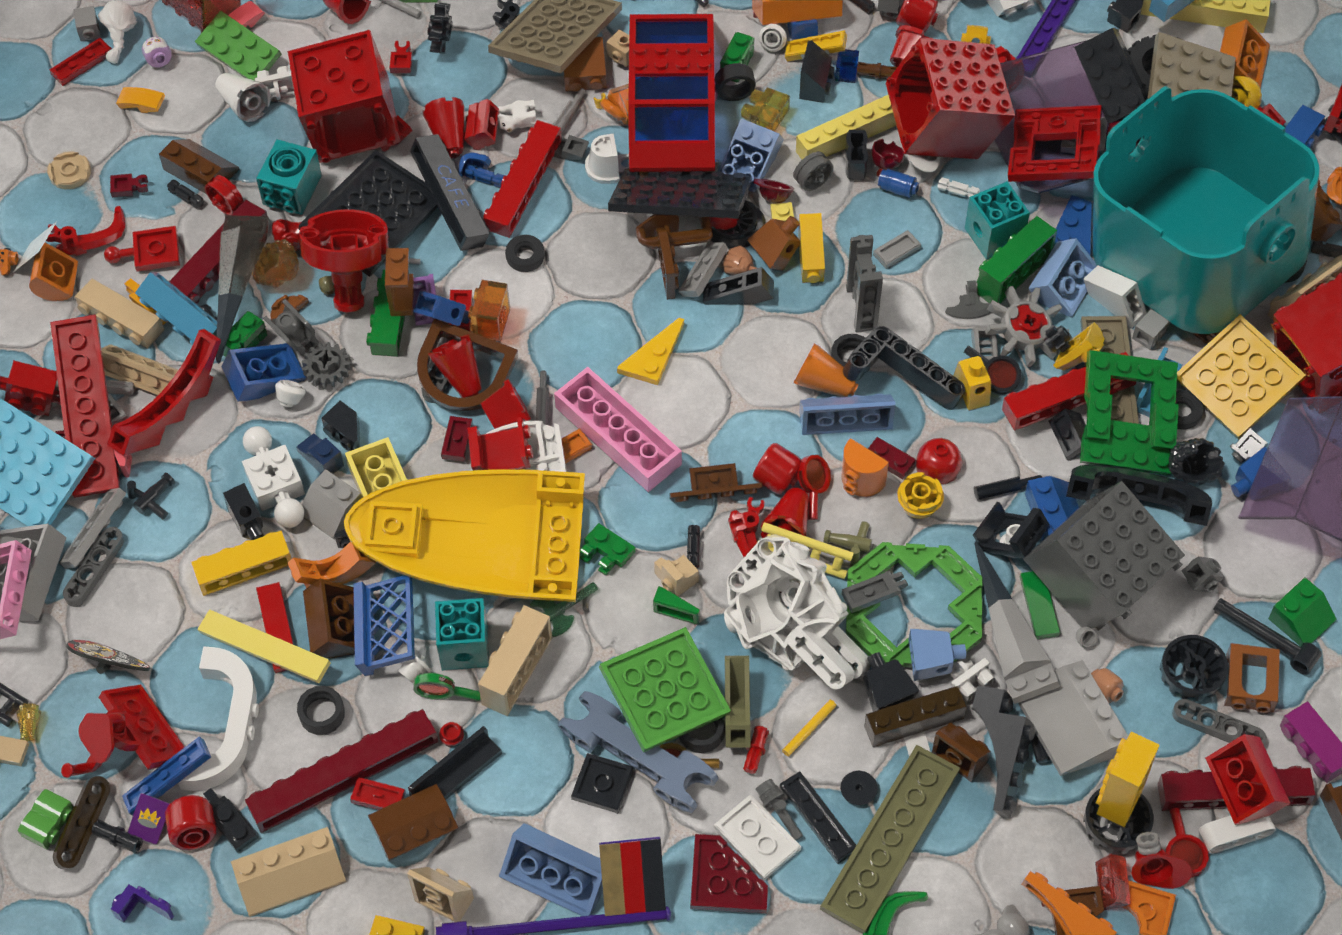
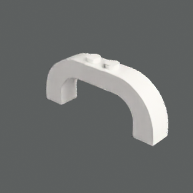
M203 647L199 669L203 679L222 680L233 687L225 738L221 747L211 755L209 760L178 783L181 790H206L227 781L241 767L247 755L249 741L254 739L255 728L252 726L253 719L258 717L259 705L256 703L257 692L247 665L234 653L221 648Z

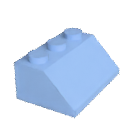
M1077 238L1059 241L1055 244L1028 289L1033 292L1036 287L1040 288V297L1038 299L1040 304L1049 308L1060 304L1062 306V309L1059 311L1060 313L1068 317L1073 316L1087 292L1083 279L1097 265Z

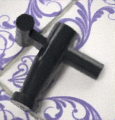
M164 473L161 476L162 479L145 492L136 488L135 481H129L127 483L128 497L130 499L138 498L133 503V507L141 514L149 509L162 520L165 519L168 512L155 501L161 496L168 485L171 486L175 482L172 476Z

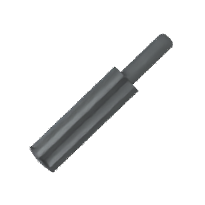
M542 370L540 371V387L537 388L536 421H543L544 425H548L549 388L546 387L547 372Z

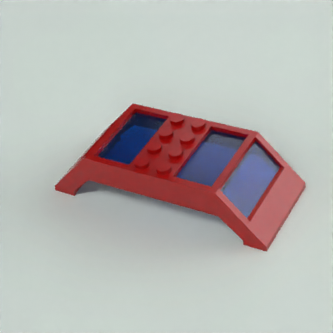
M630 14L629 172L715 171L713 14Z

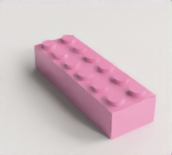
M589 367L585 368L554 393L555 408L578 429L580 428L591 441L647 492H650L682 465V451Z

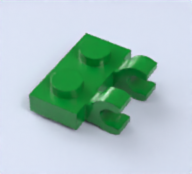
M598 523L584 538L585 545L580 549V553H582L580 559L588 563L597 552L604 557L598 563L601 566L598 571L606 576L615 565L622 568L636 552V547Z

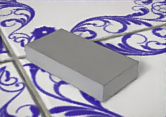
M907 230L873 250V255L885 269H888L921 249V243Z

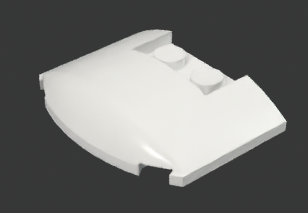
M523 421L530 428L531 438L528 439V445L532 447L533 458L530 459L531 468L521 470L567 472L560 426L555 423L554 427L544 425L543 421ZM516 422L504 425L488 433L518 428V424Z

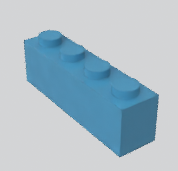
M150 272L135 292L140 297L139 301L143 305L157 311L156 315L160 319L174 325L172 328L180 335L185 334L189 337V342L192 345L198 331L206 329L217 337V321L159 273Z

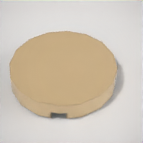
M74 151L58 154L47 167V174L51 183L61 189L77 188L83 185L91 175V166L87 157L79 155L78 152Z

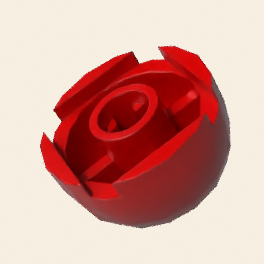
M933 438L925 442L920 447L916 457L917 472H923L925 476H929L934 480L938 479L941 485L954 481L962 467V457L956 444L945 438Z

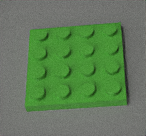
M686 627L599 665V669L643 753L720 719L731 712Z

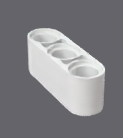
M1227 816L1206 823L1199 828V833L1210 854L1268 837L1276 831L1270 816L1235 825L1232 817Z

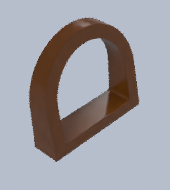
M434 318L417 359V372L420 384L425 393L434 402L445 408L458 411L481 408L480 403L504 385L503 381L509 378L518 359V349ZM468 334L471 338L473 349L503 360L493 382L486 390L472 397H452L441 392L431 381L428 374L430 362L428 353H433L432 350L437 347L441 337L449 340L454 339V341L457 340L459 342L461 341L460 336Z

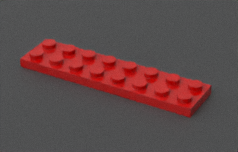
M94 314L50 322L65 439L95 458L72 495L76 498L106 493L111 489L120 488L114 449L107 445L112 430L97 316Z

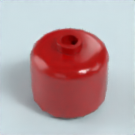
M904 0L898 13L896 24L898 26L908 25L916 27L926 33L930 24L934 26L939 15L935 13L938 1Z
M773 443L761 457L752 477L756 482L762 483L764 487L775 494H782L790 485L794 487L797 483V470L801 458L780 444Z
M198 795L182 796L171 802L165 810L168 837L174 847L180 850H196L208 845L215 837L216 824L212 805L207 799Z

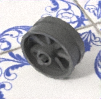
M813 152L799 162L793 172V177L805 191H812L821 187L830 178L834 166L822 152Z

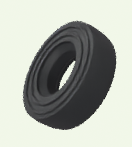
M516 236L506 246V260L510 267L517 271H533L544 260V246L535 236ZM521 248H530L533 251V255L530 258L521 259L517 256V251Z
M1176 390L1175 404L1183 403L1191 409V413L1187 416L1178 415L1177 429L1186 430L1193 428L1202 418L1203 404L1190 391Z

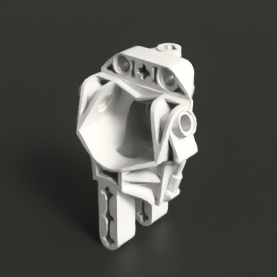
M776 534L762 538L727 578L729 607L724 611V619L729 631L738 633L743 648L749 649L754 647L768 655L773 661L781 664L785 670L793 671L806 662L833 689H840L853 679L865 674L871 667L867 660L868 656L839 627V624L849 613L846 611L847 605L841 601L835 588L831 587L825 575L827 565L822 561L809 557L810 549L803 544L791 542L788 538ZM768 542L773 544V552L768 548ZM739 575L744 578V585L739 581ZM780 591L782 592V593H781L782 601L785 603L786 606L789 607V609L786 608V607L783 605V603L781 602L780 596H779V595H780Z

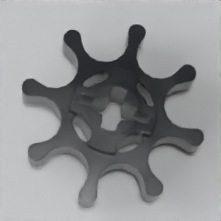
M435 3L434 5L435 13L430 16L427 30L428 40L431 41L430 52L441 54V52L446 51V41L450 40L453 28L452 16H449L451 4Z

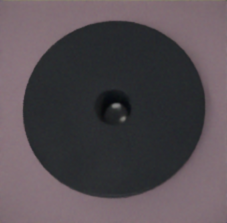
M857 770L844 776L840 789L842 796L849 803L866 805L876 797L878 786L871 774Z

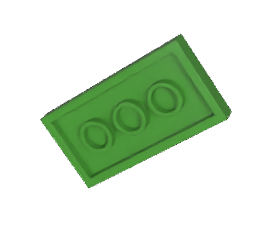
M221 10L195 40V43L244 78L251 80L257 78L258 71H269L282 55L280 50Z

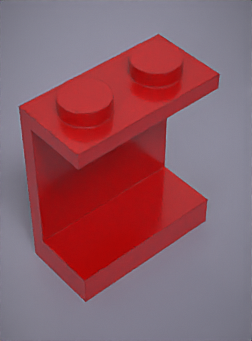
M522 417L517 418L518 428L483 435L480 434L477 426L468 428L471 468L473 471L531 468L530 459L533 458V450L531 445H528L531 432L529 425L524 424Z

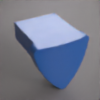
M816 19L787 23L792 40L818 36V22Z

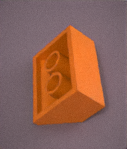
M1245 19L1225 28L1220 52L1236 57L1234 77H1250L1261 88L1270 44Z

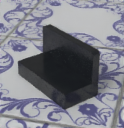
M1065 408L1048 422L1065 458L1072 459L1081 453V439L1086 423L1079 412Z

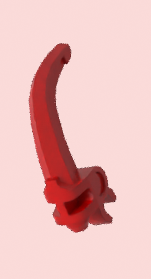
M120 206L115 207L113 222L107 229L95 233L77 235L75 228L71 226L59 229L55 225L51 231L53 234H49L46 241L61 243L55 246L56 249L67 255L75 254L76 256L87 253V250L112 243L120 238L125 230L123 210Z
M749 497L747 500V512L740 513L738 510L730 512L728 518L734 543H737L743 557L757 544L755 533L758 530L759 514L764 509V500H761L760 506L757 508L751 505L753 497Z

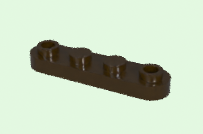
M95 776L88 779L79 794L53 852V862L60 869L67 870L73 868L81 859L92 834V827L98 820L110 793V784L104 777ZM93 786H95V787L97 788V790H98L97 794L93 793V791H92V787H93ZM63 853L68 856L67 861L62 859Z

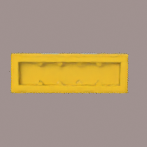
M844 30L787 41L785 58L787 62L804 59L808 40H812L827 54L845 51L847 34Z

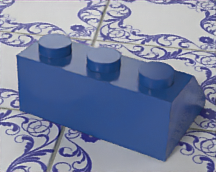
M1053 476L1029 480L1025 491V497L1030 510L1032 508L1041 509L1050 524L1041 537L1042 541L1079 508L1076 498L1066 497L1069 482Z

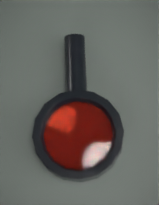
M968 345L963 353L970 358L981 357L991 379L992 392L1007 394L1017 388L1021 380V369L1014 359L999 355L988 360Z

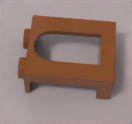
M1230 644L1226 653L1229 664L1228 689L1224 706H1231L1237 710L1253 709L1260 713L1274 711L1278 703L1280 649ZM1242 664L1266 667V687L1262 694L1251 695L1243 689Z

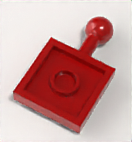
M176 226L132 232L133 248L119 250L115 246H110L104 251L105 260L111 264L119 262L121 258L134 256L136 272L180 266Z

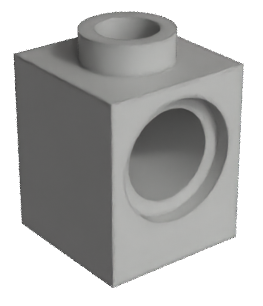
M94 6L73 9L80 41L101 38L98 17Z
M1150 309L1135 326L1132 339L1151 350L1166 334L1169 321Z

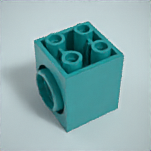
M276 139L256 178L263 205L269 208L285 210L291 214L303 215L322 177L317 150Z
M1007 181L969 197L965 230L987 260L993 257L997 248L1007 244L1011 235L1017 234L1028 224L1030 212Z
M484 598L435 601L436 646L441 670L488 667V623Z

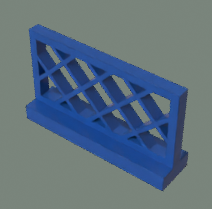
M403 575L365 585L363 582L354 583L355 666L364 676L373 675L374 669L415 659L412 577ZM405 583V589L400 595L393 592L398 585ZM383 589L385 592L378 601L373 599V592ZM392 595L396 600L387 608L383 603ZM403 602L406 604V608L398 615L394 611ZM379 608H382L386 612L376 621L374 614ZM393 615L397 619L390 628H387L383 624ZM403 622L407 625V628L399 636L395 631ZM382 628L386 633L379 641L374 640V635ZM391 636L396 637L397 641L390 649L384 646ZM402 643H405L407 645V653L397 655L395 652ZM380 649L387 652L382 659L375 661V655Z

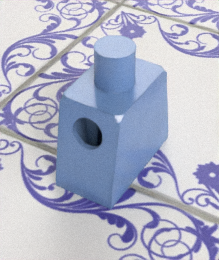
M910 629L908 641L914 681L949 674L952 672L954 659H966L965 644L951 645L949 632Z

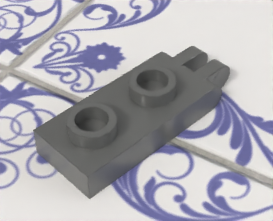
M891 571L844 588L841 594L851 613L899 595L902 592L901 589L907 587L908 583L905 579L902 580L904 578L902 572L892 574Z

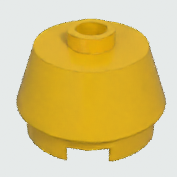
M917 472L907 476L900 484L897 497L906 514L915 519H925L941 507L944 500V492L938 479L934 480L929 476H925L923 472Z

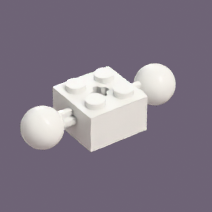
M259 426L248 429L243 436V446L248 453L256 456L242 461V464L261 511L276 506L274 516L278 524L286 528L296 527L304 518V508L295 498L305 495L287 447L282 445L269 450L272 446V437L269 431Z

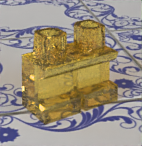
M768 87L764 92L754 89L750 102L756 105L744 104L741 109V117L775 132L790 109V95Z

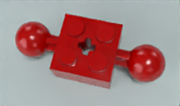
M13 360L9 377L0 376V390L5 391L4 401L18 410L29 411L38 416H49L52 403L61 405L59 391L56 390L57 372L54 370Z

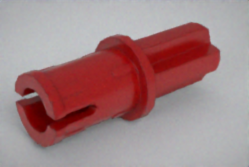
M763 726L754 727L750 748H746L748 754L743 769L750 774L756 773L761 756L766 752L765 743L769 730Z

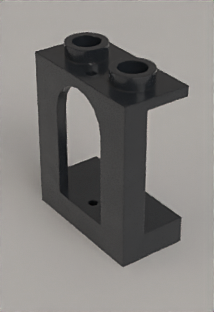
M996 502L974 532L973 537L984 552L1024 559L1032 551L1050 524L1039 508H1032L1030 513L1024 516L1006 513L1001 503ZM1014 524L1020 525L1009 540L1010 544L995 541L996 535L1003 529Z

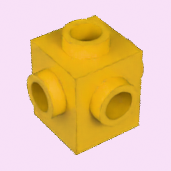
M967 24L966 33H962L961 41L972 42L973 38H978L980 40L979 43L990 44L991 36H987V26Z

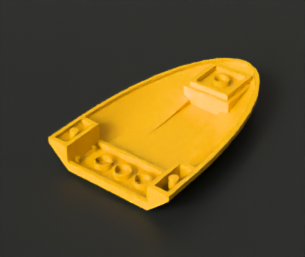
M475 470L435 474L405 480L374 491L361 498L346 514L344 527L350 542L364 555L392 571L420 581L451 589L493 596L576 602L585 473L542 470Z

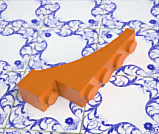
M1030 871L1021 883L1048 908L1065 935H1115L1117 933L1112 929L1113 925L1103 918H1096L1091 914L1092 911L1082 903L1077 904L1069 898L1070 895L1065 890L1059 887L1055 889L1048 884V879L1038 872L1034 874Z

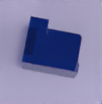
M845 49V51L838 52L835 81L856 82L859 51Z

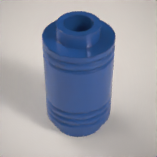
M891 169L882 170L878 179V186L882 190L908 198L916 195L919 189L916 177Z

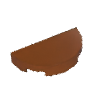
M299 294L298 296H282L271 307V319H277L283 312L285 306L282 300L286 299L299 312L309 303L308 298Z

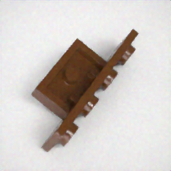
M735 463L689 468L692 491L669 493V499L675 498V502L689 501L688 497L698 496V500L711 499V494L721 493V497L735 496V491H744V495L758 493L757 489L762 488V483L738 485Z

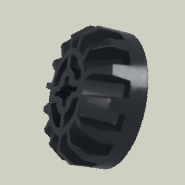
M1184 635L1174 639L1166 647L1159 670L1162 671L1161 679L1163 683L1169 684L1170 692L1174 693L1177 691L1182 694V699L1195 697L1196 701H1201L1206 696L1209 698L1213 697L1222 688L1228 674V661L1223 650L1214 641L1200 635ZM1181 662L1182 669L1180 675L1175 676V667ZM1204 672H1207V673H1208V680H1207L1206 683H1205V678H1206V676H1205ZM1182 679L1187 684H1191L1193 688L1183 686L1178 680Z
M1098 789L1090 797L1083 816V822L1086 824V834L1093 837L1094 844L1097 847L1102 845L1107 848L1106 852L1109 853L1116 850L1121 851V854H1127L1131 849L1138 850L1137 836L1145 832H1151L1154 824V814L1149 801L1141 793L1125 828L1108 819L1105 821V826L1100 827L1099 819L1101 816L1097 815L1100 805L1096 804L1100 791ZM1133 822L1134 828L1132 834L1130 835L1131 828L1129 826V823ZM1108 831L1110 834L1117 836L1118 840L1110 839L1102 832Z

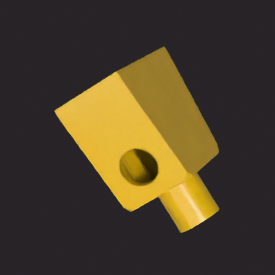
M976 356L959 361L953 376L959 379L965 386V392L962 397L968 411L990 405L991 379L981 357Z

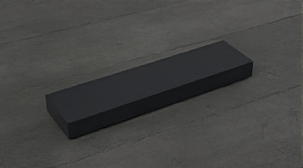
M799 771L780 783L781 790L835 862L839 864L848 858L855 849L856 844L803 774Z

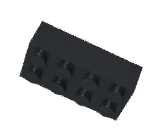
M1111 28L1074 47L1108 124L1122 121L1148 99V95L1118 29Z

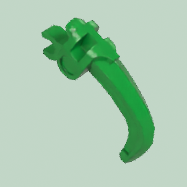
M902 891L887 896L871 921L867 932L863 933V935H888L890 924L896 911L909 903L927 901V892Z

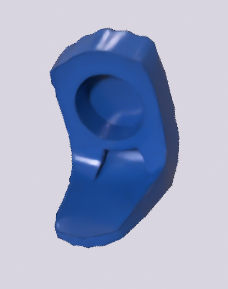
M474 152L465 154L460 159L458 173L463 178L465 169L469 164L476 166L477 169L483 168L487 170L491 160L483 154Z

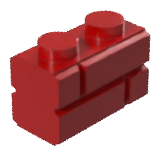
M485 99L479 103L469 105L464 140L474 150L495 144L499 108L491 100Z

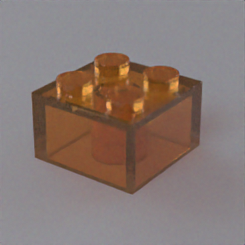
M481 279L479 288H476L474 292V306L469 308L468 318L471 319L470 331L501 343L510 312L508 284Z

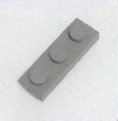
M724 242L707 243L679 289L683 297H699L728 250Z

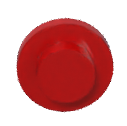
M448 722L440 729L439 737L443 744L456 746L463 740L464 731L459 724Z

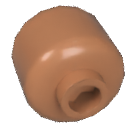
M1110 669L1094 670L1091 675L1108 703L1119 701L1124 693L1122 690L1123 680Z

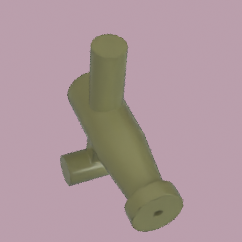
M865 521L861 522L857 536L831 533V530H826L823 542L827 544L830 542L851 549V552L854 553L850 562V567H852L859 561L860 551L869 553L871 550L872 539L866 538L870 524Z

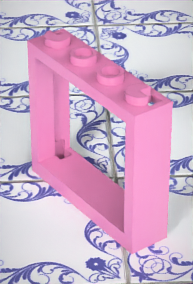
M17 540L0 544V565L8 563L0 603V639L16 636L31 559L32 550Z

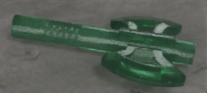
M592 582L578 591L576 602L563 601L555 604L551 600L534 599L530 603V608L540 609L543 611V614L550 616V622L553 625L552 637H557L565 633L571 627L574 620L573 615H563L565 611L597 591L598 587Z

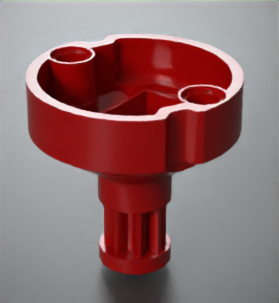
M335 210L310 218L308 226L301 227L299 232L302 258L306 263L317 269L331 272V279L335 286V296L333 299L335 309L342 312L360 310L365 304L364 296L361 292L362 270L376 265L381 261L382 255L386 254V249L389 248L387 224L377 215L360 210Z

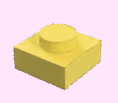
M792 202L770 204L771 219L785 222L789 216L794 217Z

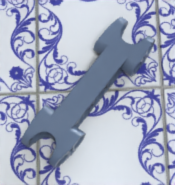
M584 691L579 697L580 702L589 711L588 716L581 720L563 717L558 722L560 730L579 747L592 752L597 745H600L658 782L653 788L654 792L670 805L687 813H693L698 806L696 801L686 791L687 788L694 783L714 786L719 779L709 765L689 751H682L678 758L659 746L643 753L632 730L618 721L622 716L621 711L615 705L594 693Z

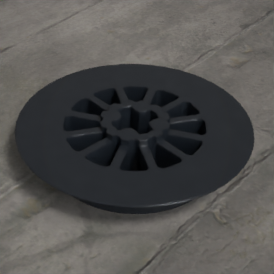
M745 200L736 226L727 230L711 226V241L713 243L724 242L729 249L737 246H750L751 244L748 239L765 225L762 211L752 202Z

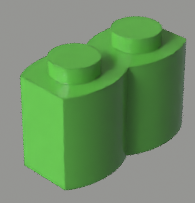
M44 789L36 799L32 809L21 822L18 832L21 837L47 850L58 841L60 828L67 823L74 806L71 801Z

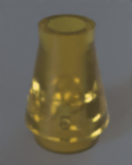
M21 704L19 705V710L16 711L20 729V740L34 741L41 716L39 705Z

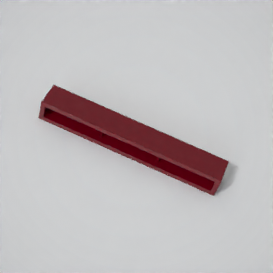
M423 709L410 712L404 719L396 723L391 722L374 734L365 735L361 741L353 745H346L339 752L331 756L320 758L316 764L308 768H301L294 775L286 779L275 781L269 788L253 792L249 798L245 799L246 805L260 833H263L349 789L356 784L358 777L368 779L438 743L437 733Z

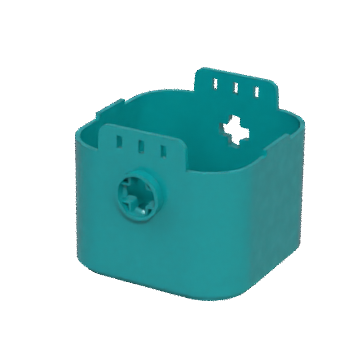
M1164 86L1111 129L1107 136L1106 152L1102 154L1095 165L1093 184L1094 261L1097 266L1099 265L1137 282L1143 303L1178 328L1198 334L1221 332L1240 314L1245 317L1294 275L1306 262L1310 250L1320 173L1318 160L1309 147L1286 133L1284 126L1251 105L1246 107L1225 93L1208 89L1190 90L1172 97V90ZM1141 137V140L1136 147V141Z

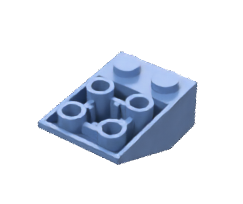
M741 118L718 172L732 175L734 173L751 175L749 191L755 193L759 186L753 183L754 179H763L777 157L784 141L780 133Z

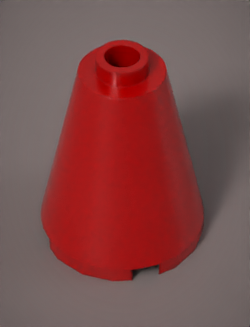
M445 97L432 100L425 105V110L422 111L423 116L432 134H438L445 144L450 158H458L463 153L464 103L456 97H452L453 101H446Z
M468 334L460 336L461 341L459 342L452 339L433 349V353H428L430 359L461 398L478 395L482 389L472 341Z
M800 488L789 489L763 520L760 529H762L765 522L806 536L808 494ZM762 531V538L767 537L768 533Z

